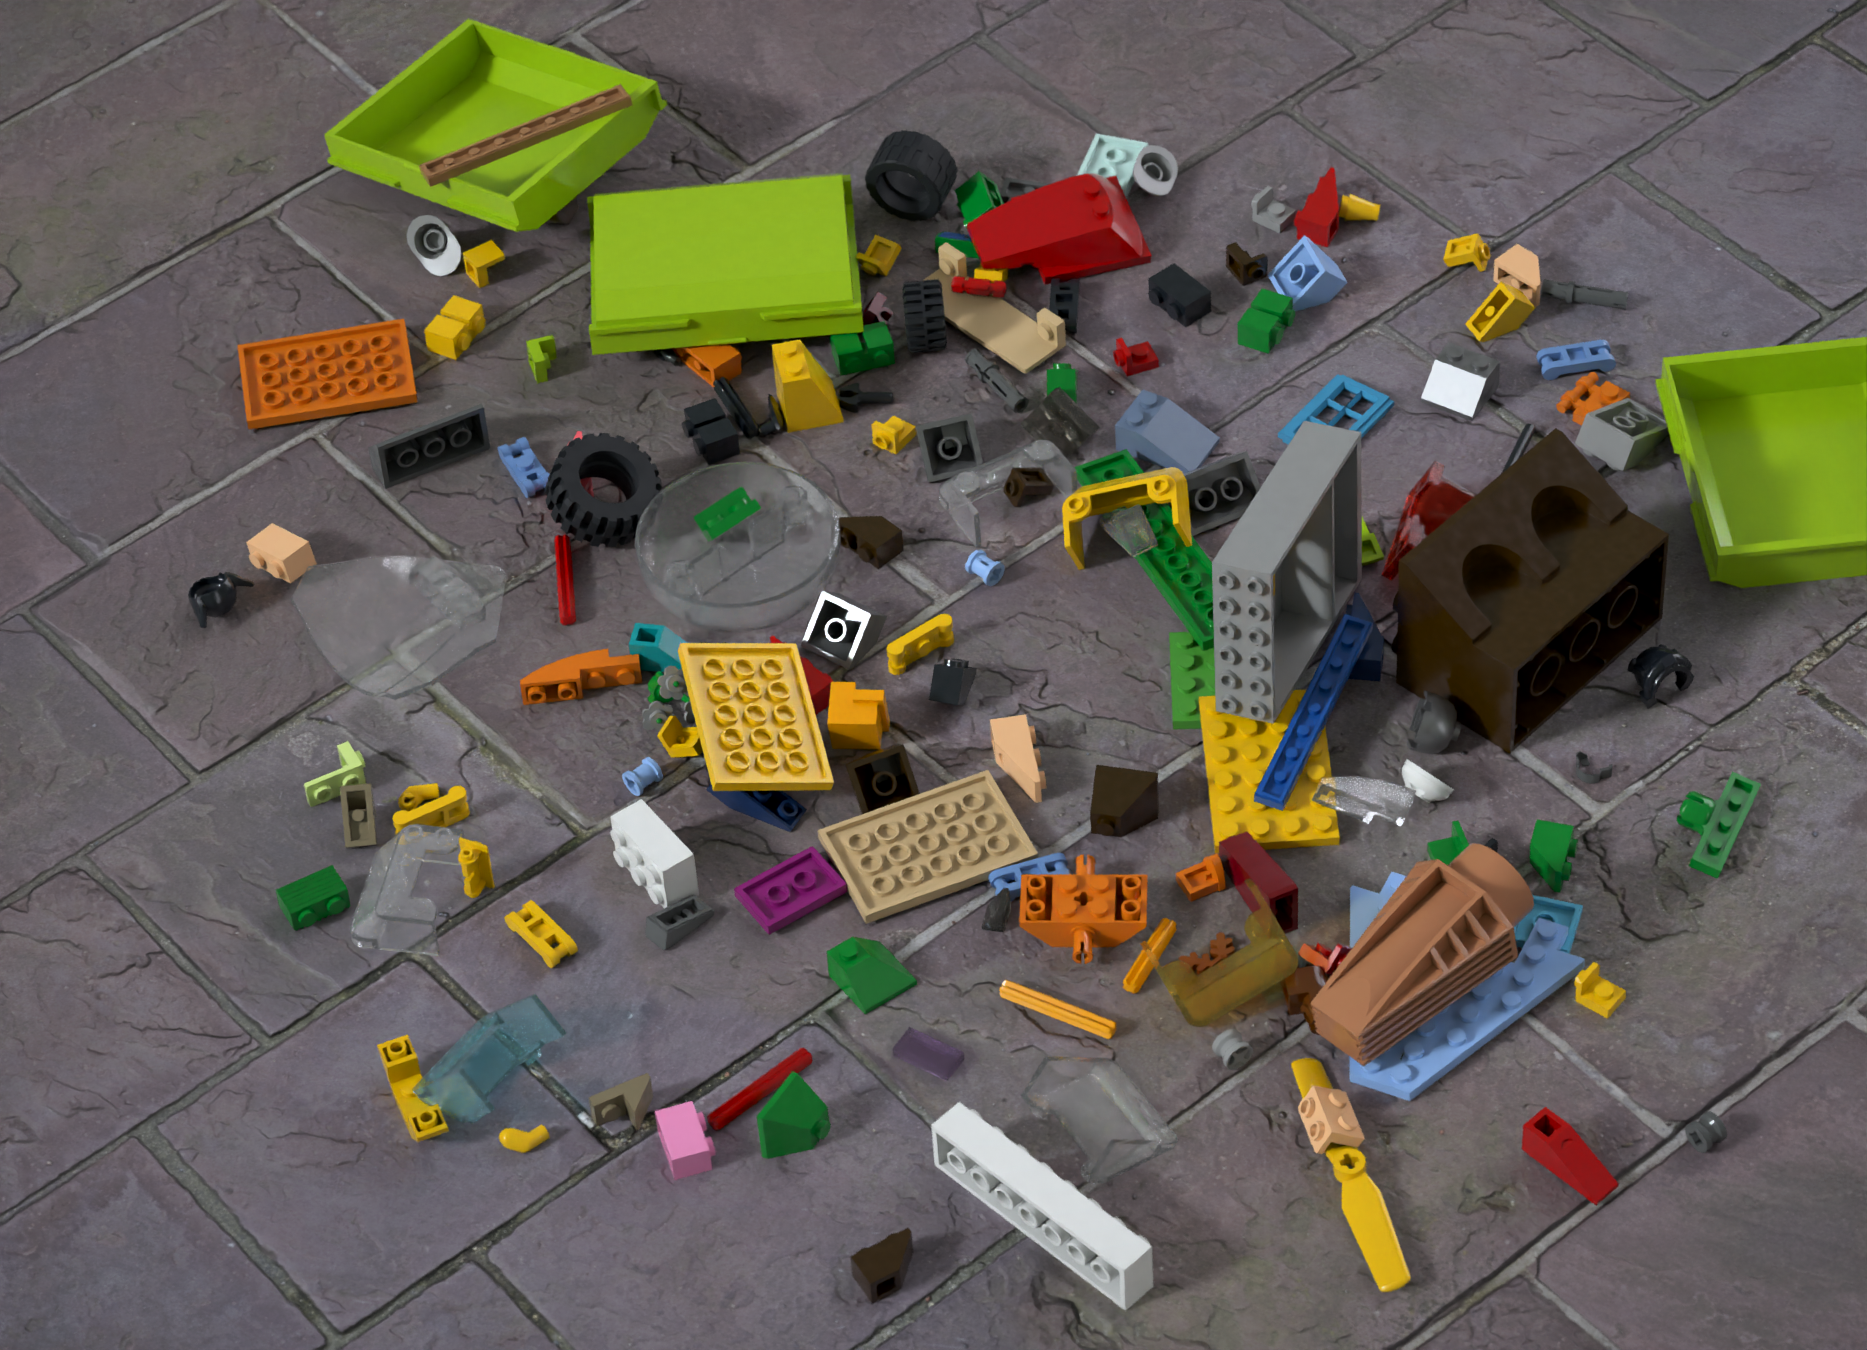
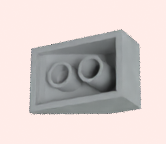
M1626 398L1587 413L1575 445L1584 449L1583 452L1588 456L1604 460L1610 468L1616 471H1625L1637 466L1669 432L1664 417Z

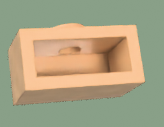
M273 523L246 542L250 552L249 559L256 568H261L271 573L275 578H281L289 583L294 582L317 564L309 541Z

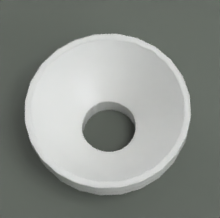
M1408 759L1404 762L1405 764L1402 767L1404 787L1427 803L1447 799L1454 791V789Z

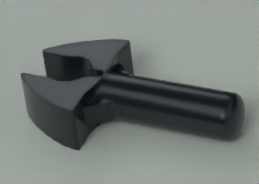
M859 383L850 384L839 389L840 397H838L840 407L853 413H858V406L861 404H891L893 402L892 392L860 391Z

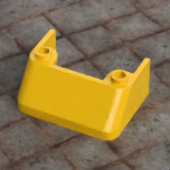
M1169 467L1082 486L1071 494L1062 506L1064 545L1078 569H1085L1082 535L1083 520L1090 516L1150 503L1164 504L1171 502L1173 525L1186 547L1192 546L1188 485L1183 472L1178 468Z

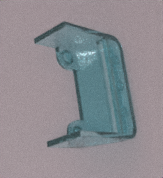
M532 994L490 1012L476 1022L414 1086L412 1091L420 1101L429 1106L438 1104L442 1113L458 1122L474 1124L484 1115L491 1113L495 1109L486 1097L514 1067L524 1062L529 1065L536 1061L542 1055L540 1049L545 1044L563 1037L566 1032L538 996Z

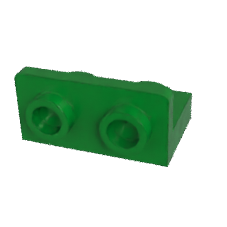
M739 487L695 515L693 519L709 542L760 510L761 506L756 499H750L743 487Z

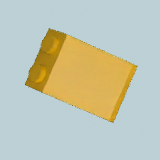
M801 340L773 344L772 353L776 391L787 432L843 423V415L832 379Z

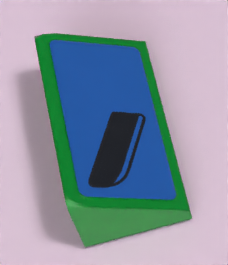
M946 231L936 235V253H939L938 248L947 242L965 254L966 257L979 259L970 235Z

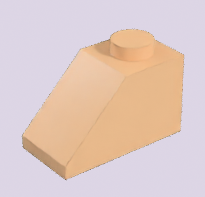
M1516 244L1494 260L1493 281L1497 284L1502 281L1522 291L1528 300L1537 307L1540 305L1541 288L1538 256Z

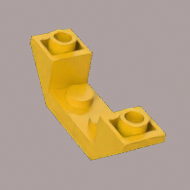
M408 1034L378 1044V1051L391 1091L411 1138L420 1142L448 1132V1126L439 1105H434L423 1080L418 1057Z

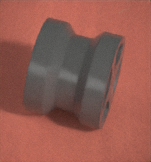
M1711 1111L1702 1114L1698 1122L1692 1121L1685 1126V1133L1689 1142L1701 1153L1710 1150L1714 1142L1720 1143L1727 1138V1131L1723 1122Z

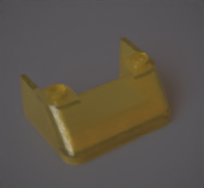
M1250 878L1244 882L1260 909L1247 917L1244 924L1245 933L1251 943L1196 976L1191 966L1181 960L1172 961L1161 967L1147 942L1143 941L1140 943L1184 1018L1192 1026L1204 1027L1287 978L1298 967V956L1257 886Z

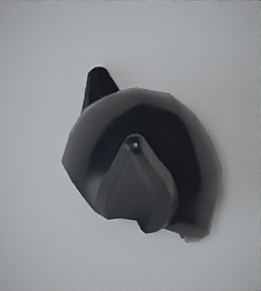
M219 572L217 576L201 578L199 581H196L189 590L188 599L199 621L200 628L207 627V616L216 618L232 609L236 602V586L253 587L254 582L230 572H225L224 574Z

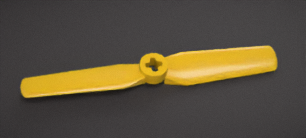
M1302 1058L1291 1063L1302 1098L1307 1095L1313 1085L1333 1089L1322 1063L1318 1059ZM1331 1142L1324 1153L1333 1164L1335 1178L1342 1183L1341 1208L1379 1290L1381 1292L1397 1290L1405 1286L1410 1281L1411 1276L1382 1193L1366 1174V1159L1363 1153L1357 1147ZM1346 1164H1350L1352 1167L1355 1168L1349 1169Z

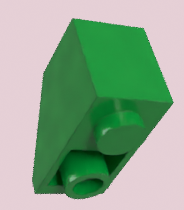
M1054 363L1053 369H1047V404H1077L1078 372L1077 369H1071L1070 363Z
M1537 819L1530 842L1529 863L1554 892L1560 893L1563 881L1570 880L1572 863L1569 862V858H1575L1577 853L1578 839H1573L1574 826Z

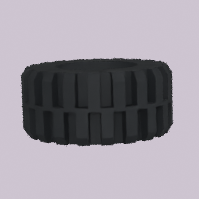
M594 433L583 435L582 440L575 438L559 452L549 474L545 487V494L547 495L545 501L547 508L552 510L551 517L556 523L560 522L562 524L561 529L566 534H573L575 536L574 539L581 543L585 540L590 542V546L599 547L600 544H605V547H616L617 542L620 545L630 543L632 538H638L643 534L660 501L662 482L660 477H658L659 471L655 463H650L652 458L646 451L642 453L639 450V445L633 441L631 444L624 441L625 437L616 435V438L610 437L609 433H599L598 436H594ZM589 477L606 479L621 489L626 497V501L620 503L600 501L584 489L580 480Z

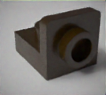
M1236 242L1226 246V267L1242 286L1267 276L1268 257L1264 253L1251 258L1249 253L1243 251Z
M1013 467L1005 482L1003 492L1014 507H1021L1026 495H1050L1054 484L1042 468Z

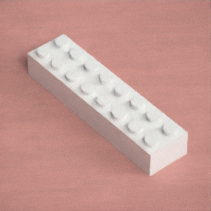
M958 1102L931 1125L934 1163L936 1167L1126 1311L1153 1287L1152 1246L1148 1240L1141 1235L1137 1236L1126 1227L1122 1220L1112 1217L1102 1210L1098 1202L1085 1197L1070 1181H1064L1057 1176L1046 1163H1040L1033 1158L1025 1147L1020 1144L1016 1145L1009 1140L1001 1129L992 1127L985 1122L974 1109L969 1110Z

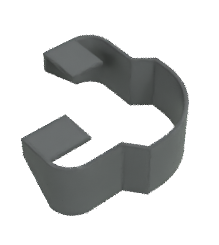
M1581 751L1577 752L1576 775L1581 781L1593 784L1599 783L1601 779L1612 776V764H1609V767L1600 768L1599 774L1590 775L1582 772L1579 769L1580 761L1582 766H1588L1590 763L1587 754Z

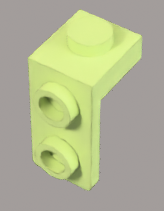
M348 741L337 745L341 769L304 784L310 807L340 796V786L366 784L363 771L365 762L359 750L354 752Z

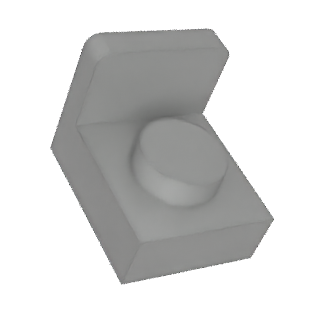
M1270 186L1257 193L1251 203L1253 221L1278 233H1281L1296 216L1295 209L1273 200V188Z

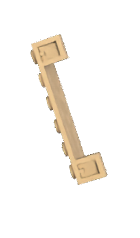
M947 242L938 248L940 269L924 280L939 279L942 284L944 315L947 322L1023 373H1028L1066 346L1065 321L1046 308L1037 313L1036 322L1003 299L993 297V294H990L988 297L967 294V291H964L963 294L952 292L951 282L954 276L965 277V280L969 278L967 276L966 255Z

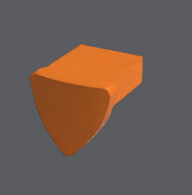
M1218 853L1207 856L1203 859V862L1176 873V882L1190 902L1216 891L1220 892L1226 889L1224 870Z

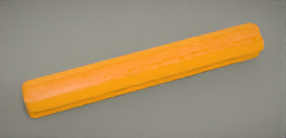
M1004 980L1000 986V997L1106 1039H1111L1116 1032L1117 1023L1095 1013L1010 980Z

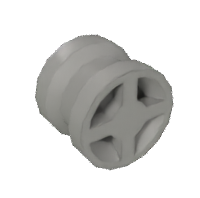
M1228 1029L1222 1032L1212 1045L1213 1052L1218 1057H1223V1063L1229 1070H1236L1244 1066L1253 1054V1048L1248 1042L1242 1041V1035L1237 1029Z

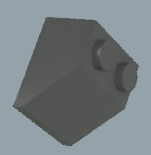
M822 591L800 646L852 670L877 643L887 616L840 593Z

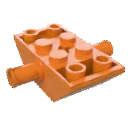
M1084 854L1076 858V874H1021L1019 927L1051 947H1073L1072 959L1078 964H1081L1082 953L1085 954L1084 964L1092 961V947H1117L1147 927L1148 875L1095 874L1096 860L1088 854L1086 865H1084Z

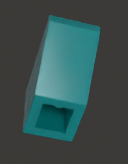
M635 623L629 642L630 655L639 654L641 670L664 672L668 666H675L679 670L682 669L678 648L680 643L688 642L664 625Z

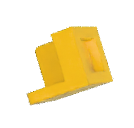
M493 240L463 253L466 274L479 289L489 285L487 268L505 259L504 253Z

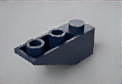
M1354 592L1353 604H1347L1346 614L1372 622L1373 630L1348 679L1380 682L1384 660V638L1360 594Z
M711 784L706 789L730 809L791 832L807 810L783 791H713Z

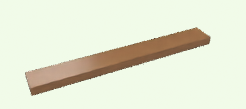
M617 85L421 164L419 166L421 174L430 187L632 106V100L622 85Z

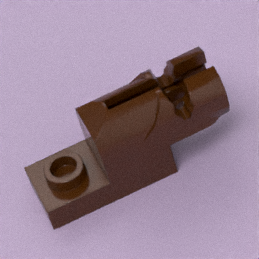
M1288 945L1275 947V969L1289 1015L1303 1014L1311 1032L1319 1035L1316 1033L1318 1028L1315 1027L1316 1021L1313 1018V1007L1310 1003L1328 981V978L1320 966L1299 968L1297 957H1291Z

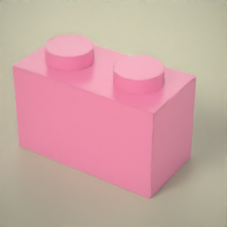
M693 1101L655 1111L658 1134L674 1180L712 1170L711 1156L716 1155L711 1136L705 1138L704 1131H707L705 1118L702 1112L696 1113Z

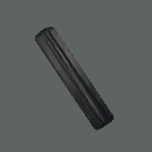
M721 377L719 380H714L715 392L744 435L749 439H752L754 436L757 437L760 434L759 425L727 378Z

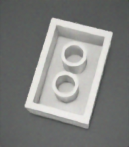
M642 799L610 816L612 824L610 835L615 844L613 855L619 866H625L630 871L633 880L638 886L643 885L647 889L650 898L655 904L658 905L660 903L665 909L692 895H699L694 854Z

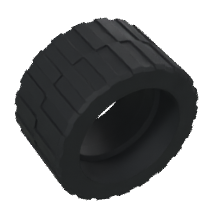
M901 130L900 132H893L884 138L866 171L865 185L872 199L881 208L885 209L886 212L901 219L923 221L934 217L940 211L956 181L958 170L953 156L950 155V152L940 142L926 134Z

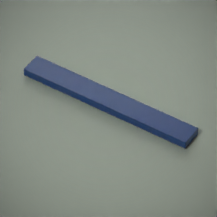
M1344 614L1254 794V802L1281 811L1284 810L1373 630L1372 622Z

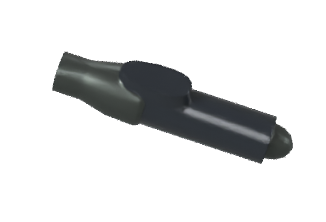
M671 348L653 351L662 361L666 360L675 366L681 363V359Z

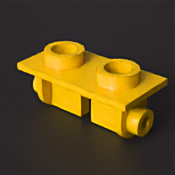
M460 837L461 852L458 855V861L461 864L463 876L466 877L464 879V892L469 897L476 898L485 886L492 889L495 887L488 846L478 841H470Z

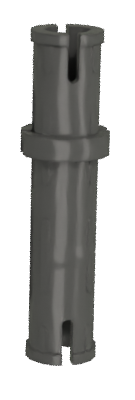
M1544 279L1541 297L1566 300V303L1572 304L1573 301L1626 310L1629 292L1575 284V281L1565 283Z
M973 349L968 352L965 362L978 373V378L983 383H988L1015 413L1024 411L1029 404V400L999 371L998 365L995 362H990L979 349Z

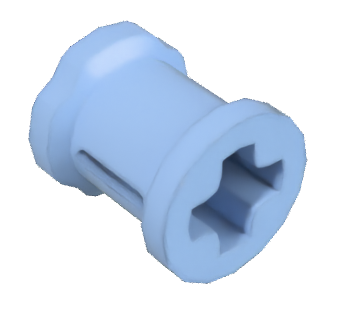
M980 549L975 550L968 557L965 570L970 574H976L981 577L986 585L994 586L1002 578L1005 566L1000 561L994 562L988 558L986 552Z
M646 757L636 769L624 772L622 779L627 789L635 796H639L649 784L654 781H661L663 774L655 760Z

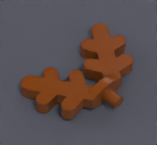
M1219 932L1216 934L1217 940L1213 939L1210 941V957L1214 960H1210L1207 953H1204L1201 959L1198 958L1196 952H1191L1190 956L1182 955L1179 957V965L1185 967L1187 973L1197 969V975L1199 976L1204 975L1208 971L1213 972L1219 969L1226 971L1227 966L1225 964L1228 962V958L1235 955L1232 938L1225 939V934Z

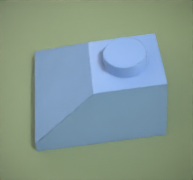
M1305 235L1268 274L1279 294L1293 298V310L1295 311L1330 302L1348 283L1338 265Z

